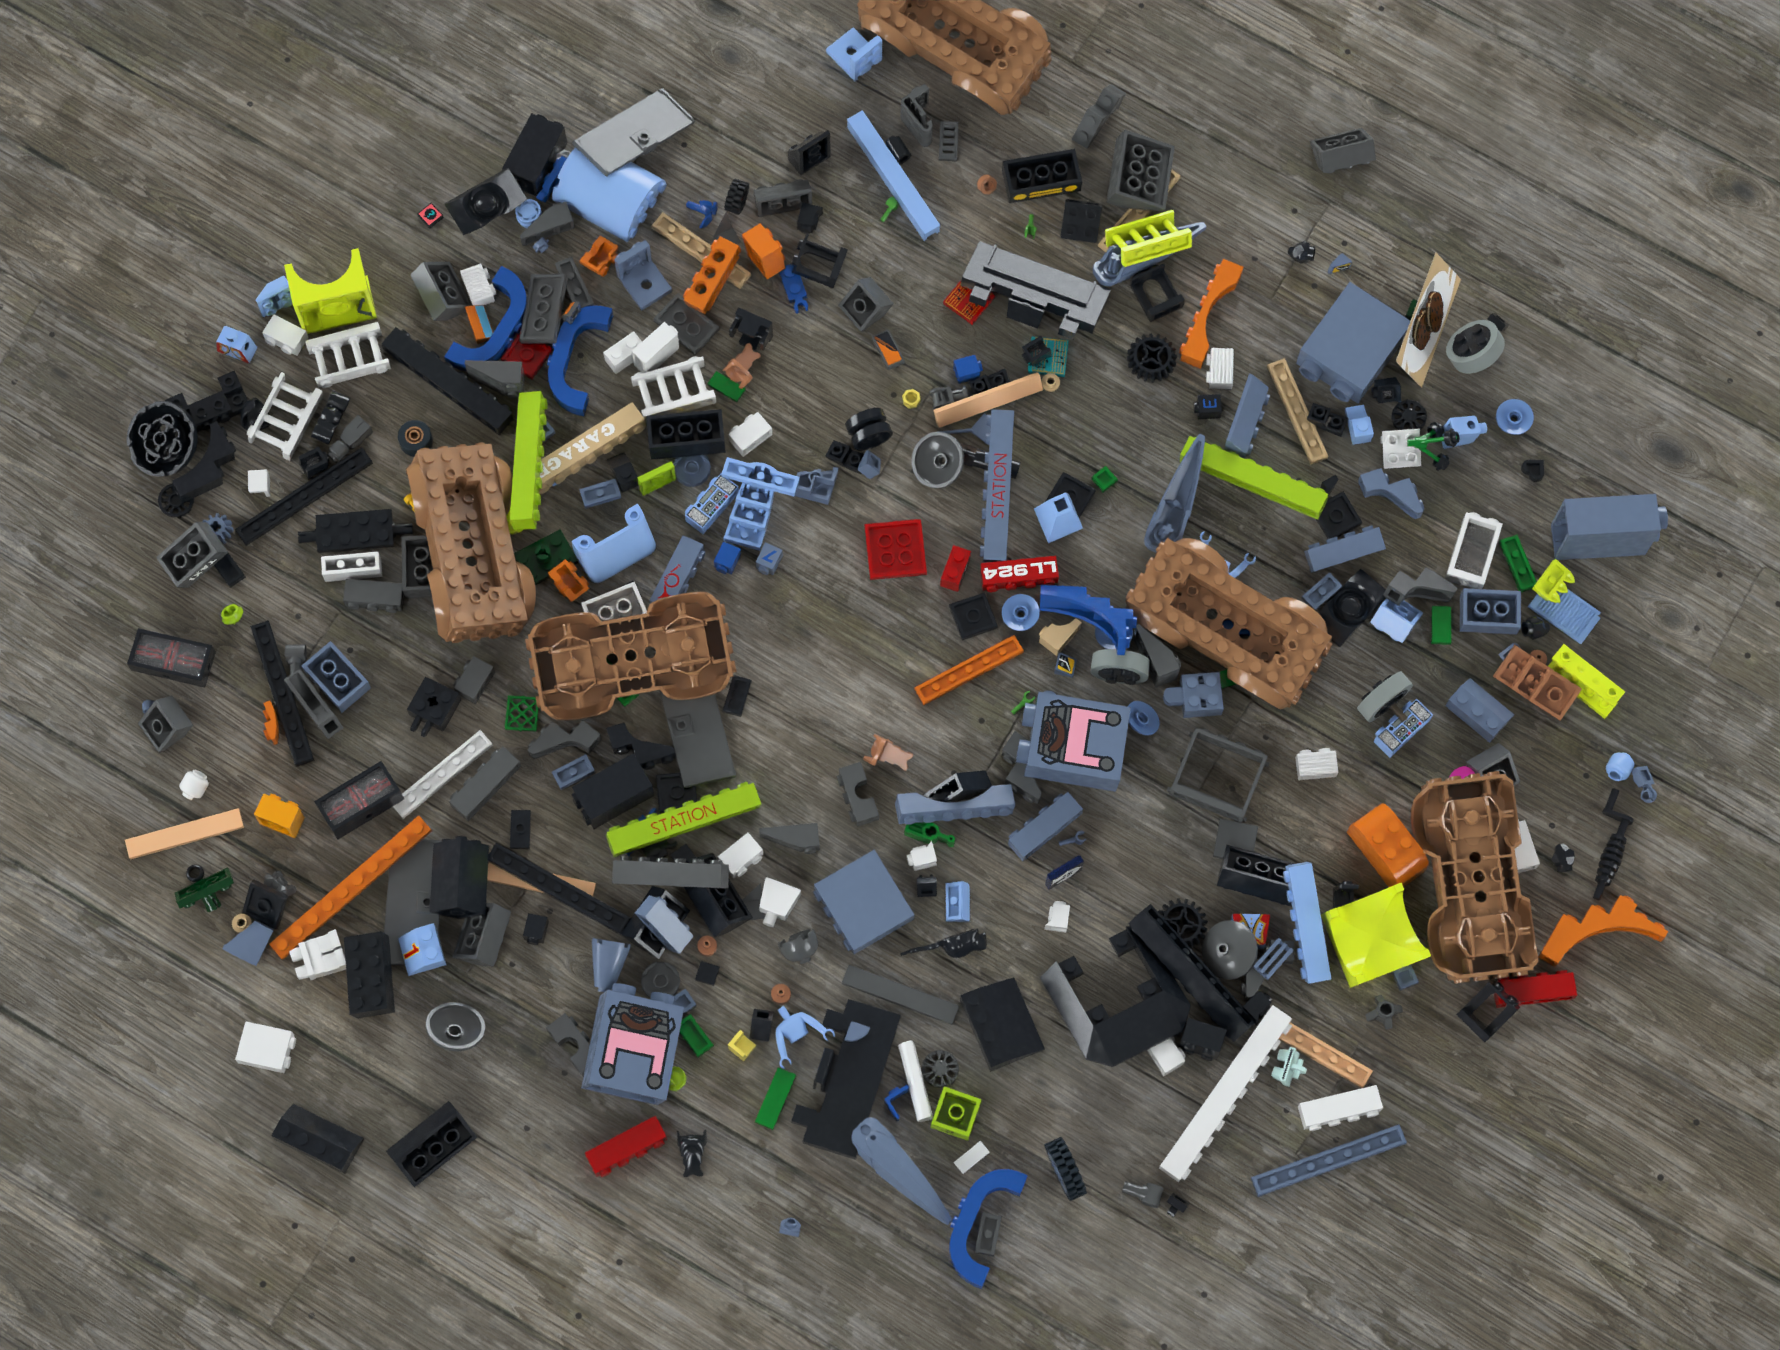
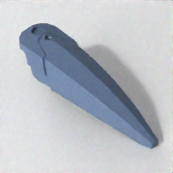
M1204 222L1178 227L1177 229L1180 231L1189 228L1192 232L1193 240L1207 226ZM1168 230L1159 232L1162 236L1170 234ZM1147 235L1142 238L1146 241L1153 239V236ZM1134 239L1126 241L1125 243L1129 246L1136 244L1137 242ZM1116 244L1108 248L1102 259L1095 262L1093 265V275L1100 285L1112 286L1130 279L1136 273L1152 267L1174 253L1124 267L1121 264V248Z
M1202 434L1196 437L1185 454L1147 528L1144 543L1149 550L1155 553L1161 541L1165 542L1169 538L1175 542L1183 537L1187 520L1191 514L1200 475L1205 445V436Z
M866 1118L853 1130L851 1139L858 1151V1155L875 1169L879 1176L946 1225L953 1221L925 1176L900 1147L895 1137L876 1118Z

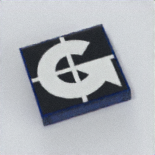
M1078 855L1048 873L1045 883L1048 890L1082 871L1084 863L1082 857Z

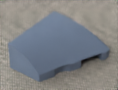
M833 467V470L822 472L821 469L812 472H797L796 476L800 477L795 496L828 505L839 468Z
M255 920L249 927L225 944L222 949L257 966L274 928Z

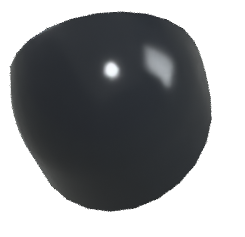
M256 397L247 401L242 408L240 423L245 430H248L250 425L254 426L264 406ZM264 421L260 430L269 427L271 424Z

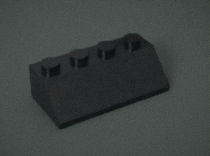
M1226 845L1217 886L1292 907V903L1287 898L1289 885L1285 883L1283 871H1286L1285 866L1295 863Z
M714 853L693 858L704 860V864H710V860H717ZM692 859L687 860L686 863H692ZM729 878L728 888L684 887L714 937L727 934L753 918Z
M448 1101L386 1150V1153L415 1188L474 1141L477 1136L456 1108Z
M292 1104L280 1118L271 1135L276 1141L343 1174L347 1172L364 1139L295 1104Z

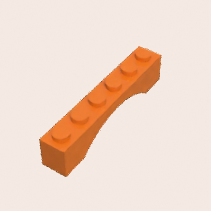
M1225 259L1222 260L1221 264L1216 265L1213 272L1216 276L1214 280L1210 279L1206 289L1209 292L1207 296L1203 295L1200 302L1202 308L1200 312L1196 311L1193 318L1195 324L1193 328L1189 327L1186 334L1188 338L1187 343H1182L1179 350L1181 354L1180 361L1201 369L1209 350L1206 336L1207 316L1219 299L1236 289L1242 275L1243 266Z

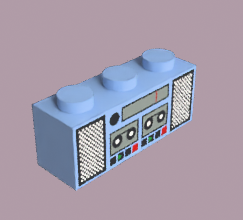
M722 474L714 477L709 483V488L698 495L697 502L694 505L691 504L686 509V522L704 534L737 496L739 487L731 480L722 477Z
M1418 699L1413 703L1409 701L1402 708L1403 713L1408 717L1406 721L1402 723L1399 717L1394 715L1388 721L1390 724L1386 728L1382 726L1375 733L1374 743L1389 758L1420 731L1433 716Z

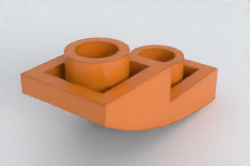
M269 700L263 703L266 708L263 710V713L267 720L264 723L266 729L263 732L267 740H272L273 744L276 745L279 740V724L274 706Z

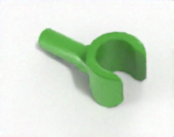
M893 196L886 201L889 208L880 219L882 222L887 219L892 211L898 208V202Z
M1033 214L1029 215V224L1026 226L1024 233L1025 238L1027 234H1031L1033 239L1035 238L1037 228L1033 224Z
M1030 691L1025 692L1020 704L1011 711L1012 714H1016L1025 706V703L1032 704L1035 696L1028 700L1026 697Z

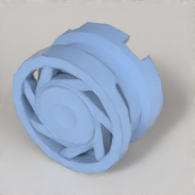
M527 199L520 207L515 208L516 219L524 228H528L542 214L540 205L533 199Z

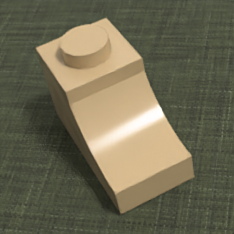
M1075 618L1066 625L1058 626L1051 623L1049 627L1045 626L1039 633V643L1058 656L1059 652L1065 648L1081 629L1082 622Z

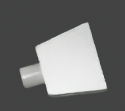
M766 877L759 907L760 912L766 914L763 924L774 927L777 918L785 921L800 898L801 890Z

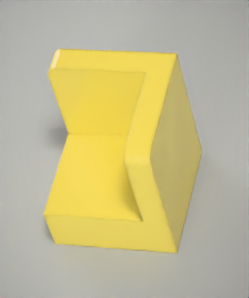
M741 1030L728 1044V1049L743 1061L756 1047V1044L748 1039Z

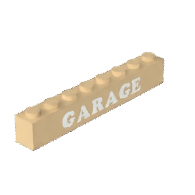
M631 402L541 459L543 473H540L542 489H539V493H546L553 486L552 484L562 483L570 474L579 472L581 467L595 462L597 457L609 453L616 445L625 443L632 435L641 433L646 427V422L634 403Z

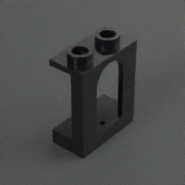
M806 234L805 239H800L797 247V250H800L799 254H795L791 265L794 266L792 273L834 288L848 249L841 247L840 251L836 252L808 241L809 234ZM809 253L835 263L830 277L804 267L800 262L801 256Z
M1164 263L1153 265L1144 273H1136L1130 281V287L1150 323L1184 306L1185 300L1182 294H1177L1164 271ZM1147 280L1157 281L1168 300L1152 307L1143 290V284Z
M1493 979L1456 1014L1484 1043L1521 1008L1518 1005L1519 1001L1513 995H1508L1504 991V986L1499 981H1494ZM1496 993L1507 1003V1006L1486 1027L1473 1012L1491 994Z

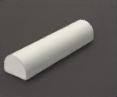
M912 1040L903 1042L898 1047L917 1122L932 1120L933 1114L915 1044Z

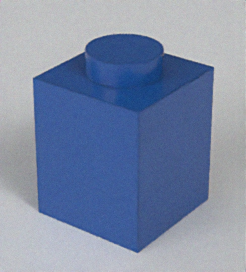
M975 355L954 360L953 363L958 384L979 378L980 372L983 371L981 361H977Z
M723 542L714 559L716 570L722 574L729 573L732 575L741 556V549Z

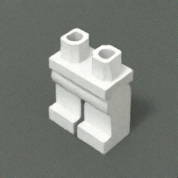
M336 929L323 936L298 943L299 947L289 951L293 962L303 959L305 965L295 968L298 979L310 978V980H314L346 970L345 956Z

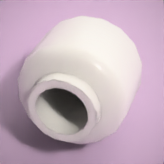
M193 770V772L189 771L185 774L179 787L184 797L193 800V798H201L209 783L204 773Z

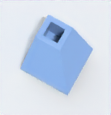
M285 276L268 283L256 298L263 317L271 316L277 310L283 307L287 308L293 304L288 281Z
M1066 492L1034 508L1048 543L1083 529L1071 498Z

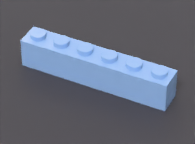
M1303 862L1287 865L1283 875L1285 883L1289 885L1287 898L1292 903L1293 908L1290 910L1292 922L1295 921L1296 929H1293L1295 941L1298 940L1299 944L1297 956L1302 961V967L1300 968L1301 978L1305 979V982L1308 984L1331 980L1312 863Z

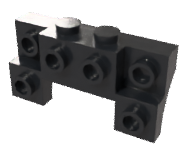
M235 370L217 378L223 391L190 405H187L183 393L170 397L165 401L177 404L186 410L193 419L197 432L209 430L210 424L216 421L218 423H225L232 417L241 414L243 406L248 401Z

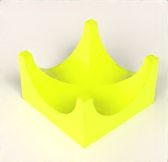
M358 248L351 250V263L345 274L338 280L328 284L318 285L306 282L296 274L292 263L284 265L293 307L301 328L306 330L307 334L377 318L368 276H365ZM364 298L365 302L363 301L361 311L371 312L373 317L358 313L361 299Z
M1402 883L1321 914L1350 988L1431 957L1429 949H1426L1421 944L1409 921L1403 901L1404 887Z

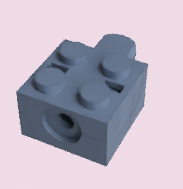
M1220 672L1181 675L1180 687H1168L1164 691V703L1167 706L1182 705L1183 718L1222 715L1224 708Z

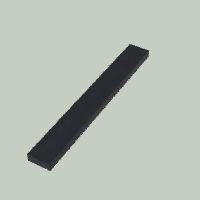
M362 447L236 528V533L246 546L372 465V460Z
M268 620L250 626L295 766L315 761L293 693L284 681L287 678V674L270 622Z
M495 843L489 853L488 862L621 935L631 919L629 916L498 843Z

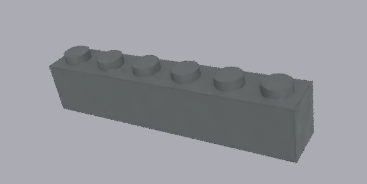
M620 856V860H613L612 884L728 888L729 865L722 864V860H710V864H704V860L692 859V863H686V859H674V862H668V858H656V862H650L648 857H638V861H632V857Z

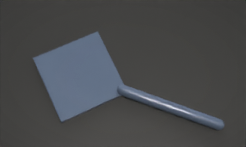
M984 413L972 428L937 432L948 434L971 432L986 443V433H990V426H987V415Z

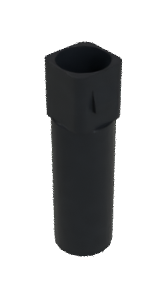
M961 443L964 452V465L988 471V463H985V452L987 451ZM1013 459L1011 462V478L1016 479L1021 462Z

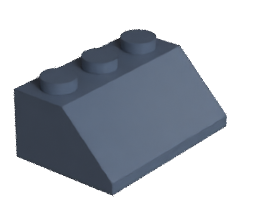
M1471 678L1459 687L1446 704L1450 711L1489 743L1514 716L1510 710Z

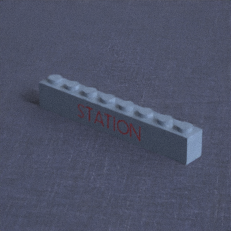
M991 409V415L987 414V426H990V433H986V445H989V452H985V463H988V471L984 470V482H987V489H983V501H986V508H982V519H985V527H981V538H984V546L980 545V557H983V562L1006 561L1014 424L1013 410Z

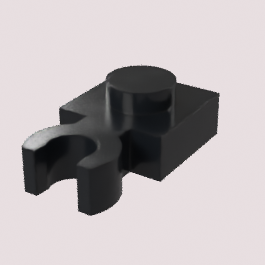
M667 840L641 848L646 857L650 858V862H656V858H664L668 855L666 849H673L678 843L675 841L670 844Z

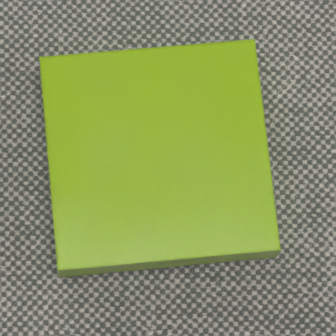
M672 461L637 477L642 496L676 481L675 467Z

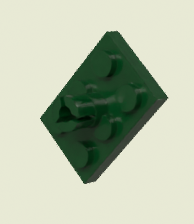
M561 529L514 553L515 561L526 565L530 569L535 585L549 579L548 572L566 559L568 563L571 561L574 565L579 563Z
M227 867L175 892L179 908H190L200 899L204 903L207 912H212L221 907L222 904L215 892L219 890L225 891L234 883L229 868Z

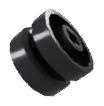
M882 408L866 409L853 415L846 421L845 427L848 434L853 436L851 441L857 451L875 448L885 443L893 435L890 425L885 422L886 415Z

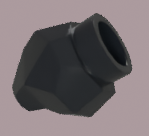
M1303 241L1294 247H1290L1288 254L1300 264L1313 261L1315 246H1311L1310 243Z
M1537 616L1529 617L1521 624L1523 636H1529L1532 640L1545 636L1550 630V625L1544 623Z
M1563 843L1555 846L1551 859L1552 863L1557 867V872L1572 871V865L1575 860L1574 851Z

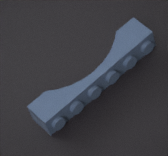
M1011 784L991 786L980 796L962 802L935 801L918 793L897 794L895 802L899 824L907 825L919 822L931 823L941 820H968L975 817L1008 816L1013 814L1015 807Z

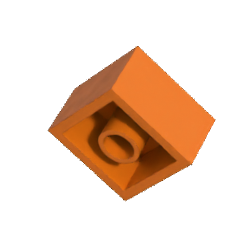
M759 223L742 234L748 257L767 280L785 269L784 260L786 259L781 252L783 249L782 245L778 240L775 241L772 238L773 235L768 228L765 229Z

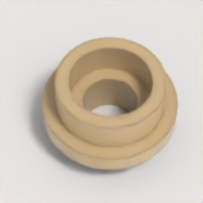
M1052 373L1044 375L1041 380L1043 389L1048 392L1056 391L1060 386L1059 377ZM1048 380H1053L1054 383H1053V384H1049L1047 381H1048Z
M238 914L232 920V927L237 933L244 931L252 924L250 917L246 914ZM244 920L245 924L243 926H239V921Z

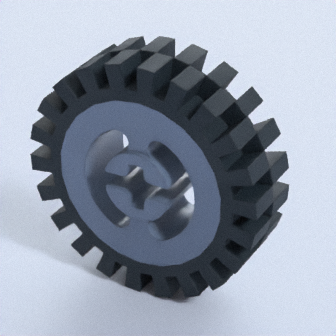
M1059 1137L1044 1144L1048 1158L1068 1200L1072 1201L1087 1194L1082 1176L1063 1138Z

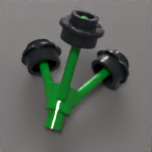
M1433 422L1427 427V434L1415 437L1414 439H1407V447L1419 448L1420 451L1434 459L1433 466L1436 467L1437 471L1445 470L1450 463L1448 455L1442 453L1437 456L1426 449L1427 444L1444 441L1446 446L1454 447L1459 443L1460 437L1459 433L1455 432L1453 428L1444 432V428L1440 423Z

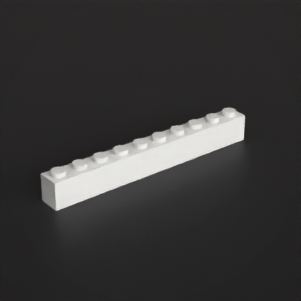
M1271 1006L1159 1167L1160 1170L1177 1182L1181 1178L1186 1180L1192 1171L1189 1169L1193 1162L1197 1164L1203 1154L1200 1153L1204 1146L1208 1148L1214 1138L1211 1136L1215 1130L1220 1131L1225 1123L1223 1120L1225 1115H1231L1236 1108L1234 1104L1236 1099L1243 1098L1248 1090L1245 1088L1248 1082L1253 1083L1259 1075L1256 1072L1259 1066L1264 1067L1270 1059L1267 1056L1271 1049L1273 1051L1277 1049L1281 1043L1278 1039L1282 1033L1286 1035L1291 1029V1017L1275 1006Z

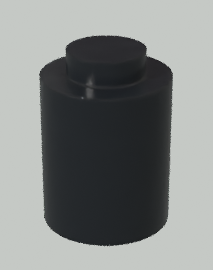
M891 136L886 140V146L899 165L910 159L912 154L899 136Z

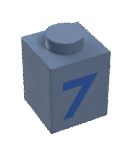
M765 542L755 562L758 571L764 575H774L783 557L782 549Z

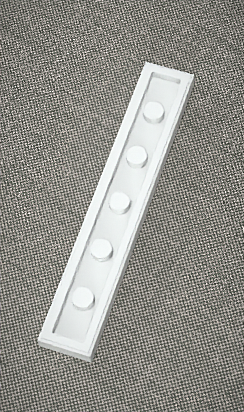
M479 730L402 793L404 800L393 806V808L404 819L491 748L493 744Z

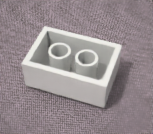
M635 582L581 603L583 612L594 613L601 621L647 613Z

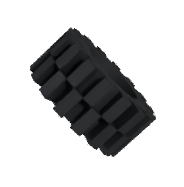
M738 179L732 181L726 196L724 207L726 211L738 215L741 214L749 193V183Z

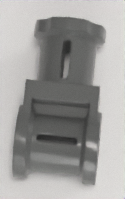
M965 385L951 390V387H938L929 391L934 403L933 410L968 397Z

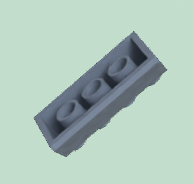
M1252 374L1248 376L1224 448L1225 451H1233L1244 459L1246 454H1251L1253 444H1250L1252 438L1256 439L1259 430L1256 427L1257 422L1262 421L1265 411H1262L1263 405L1267 406L1270 395L1267 394L1269 387Z

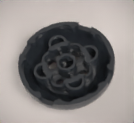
M156 401L142 407L129 424L127 446L130 449V458L138 469L148 475L156 477L174 475L190 463L196 452L198 435L195 423L188 412L177 404L167 401ZM165 424V430L161 431L160 427Z

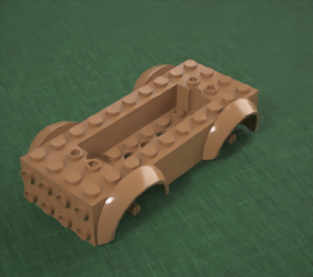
M859 0L857 5L863 30L867 29L875 33L908 57L918 54L950 74L954 86L957 85L972 93L991 106L1000 115L1011 114L1013 110L1016 111L1019 108L1022 97L1029 94L1032 83L1038 81L1042 74L1041 70L1043 67H1047L1052 60L1051 43L1048 42L1046 31L1042 25L1030 14L1017 8H1007L999 12L981 0ZM937 20H942L945 26L942 29H936L934 23ZM957 31L960 36L953 39L950 37V33ZM967 39L974 40V47L967 48L964 44Z
M483 442L471 446L460 444L450 448L448 446H441L437 449H419L412 463L406 468V475H408L416 524L426 531L433 570L427 574V579L429 580L438 635L445 639L446 642L452 641V643H459L466 639L477 641L484 637L495 639L501 635L517 636L532 616L536 601V589L530 569L526 565L515 561L506 518L511 508L513 476L510 467L504 460L493 455L491 444ZM459 523H468L469 530H460ZM462 542H470L472 548H464ZM466 558H475L477 562L476 565H467Z
M1167 538L1165 542L1161 541L1156 549L1155 558L1151 557L1146 564V572L1144 574L1140 573L1136 580L1135 589L1131 588L1126 596V609H1133V617H1137V624H1140L1145 629L1179 649L1189 645L1227 668L1228 679L1281 710L1287 707L1290 708L1292 704L1296 705L1302 696L1303 691L1301 689L1308 687L1313 676L1311 673L1318 671L1323 660L1321 657L1328 655L1333 644L1330 642L1332 636L1328 634L1327 625L1321 615L1309 605L1294 598L1281 597L1272 601L1229 575V569L1223 557L1209 545L1199 540L1183 538L1174 542ZM1209 609L1217 611L1215 619H1209L1206 616V612ZM1225 620H1230L1234 626L1231 629H1225L1222 623ZM1241 629H1248L1250 631L1248 639H1242L1239 636Z
M689 592L658 599L649 605L645 614L601 621L594 613L581 612L556 616L537 623L531 633L528 634V639H525L527 651H531L532 658H529L530 669L535 672V677H532L534 689H538L539 696H536L537 707L541 708V711H545L553 719L569 721L604 714L612 708L615 698L661 690L669 699L689 700L721 692L726 688L730 678L734 677L733 673L737 672L735 661H731L730 654L733 653L731 641L727 642L726 635H729L730 632L728 623H724L723 616H726L725 604H721L720 600H716L708 592ZM649 646L654 647L656 650V654L652 658L646 657L644 653L645 649ZM634 650L637 657L634 661L626 659L627 651ZM611 653L616 654L618 657V661L614 665H610L606 661L607 656Z
M1494 771L1484 774L1483 777H1480V773L1465 776V779H1461V776H1453L1445 779V781H1442L1441 778L1426 781V784L1421 786L1422 791L1413 801L1411 826L1414 839L1423 849V853L1431 856L1438 904V909L1430 916L1427 927L1428 947L1432 961L1440 971L1447 974L1448 981L1454 980V984L1470 982L1469 978H1473V981L1488 980L1490 975L1493 976V979L1509 977L1508 973H1512V977L1528 975V971L1533 970V967L1539 960L1530 899L1521 895L1515 849L1522 844L1513 780L1507 777L1506 774ZM1472 852L1480 854L1481 859L1478 863L1470 861V854ZM1476 871L1483 874V880L1480 883L1476 882L1473 878ZM1478 891H1483L1486 894L1484 902H1478L1475 899V894Z

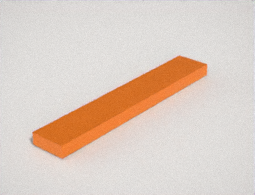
M1013 635L916 686L914 690L922 704L926 705L1024 653V650L1016 636Z

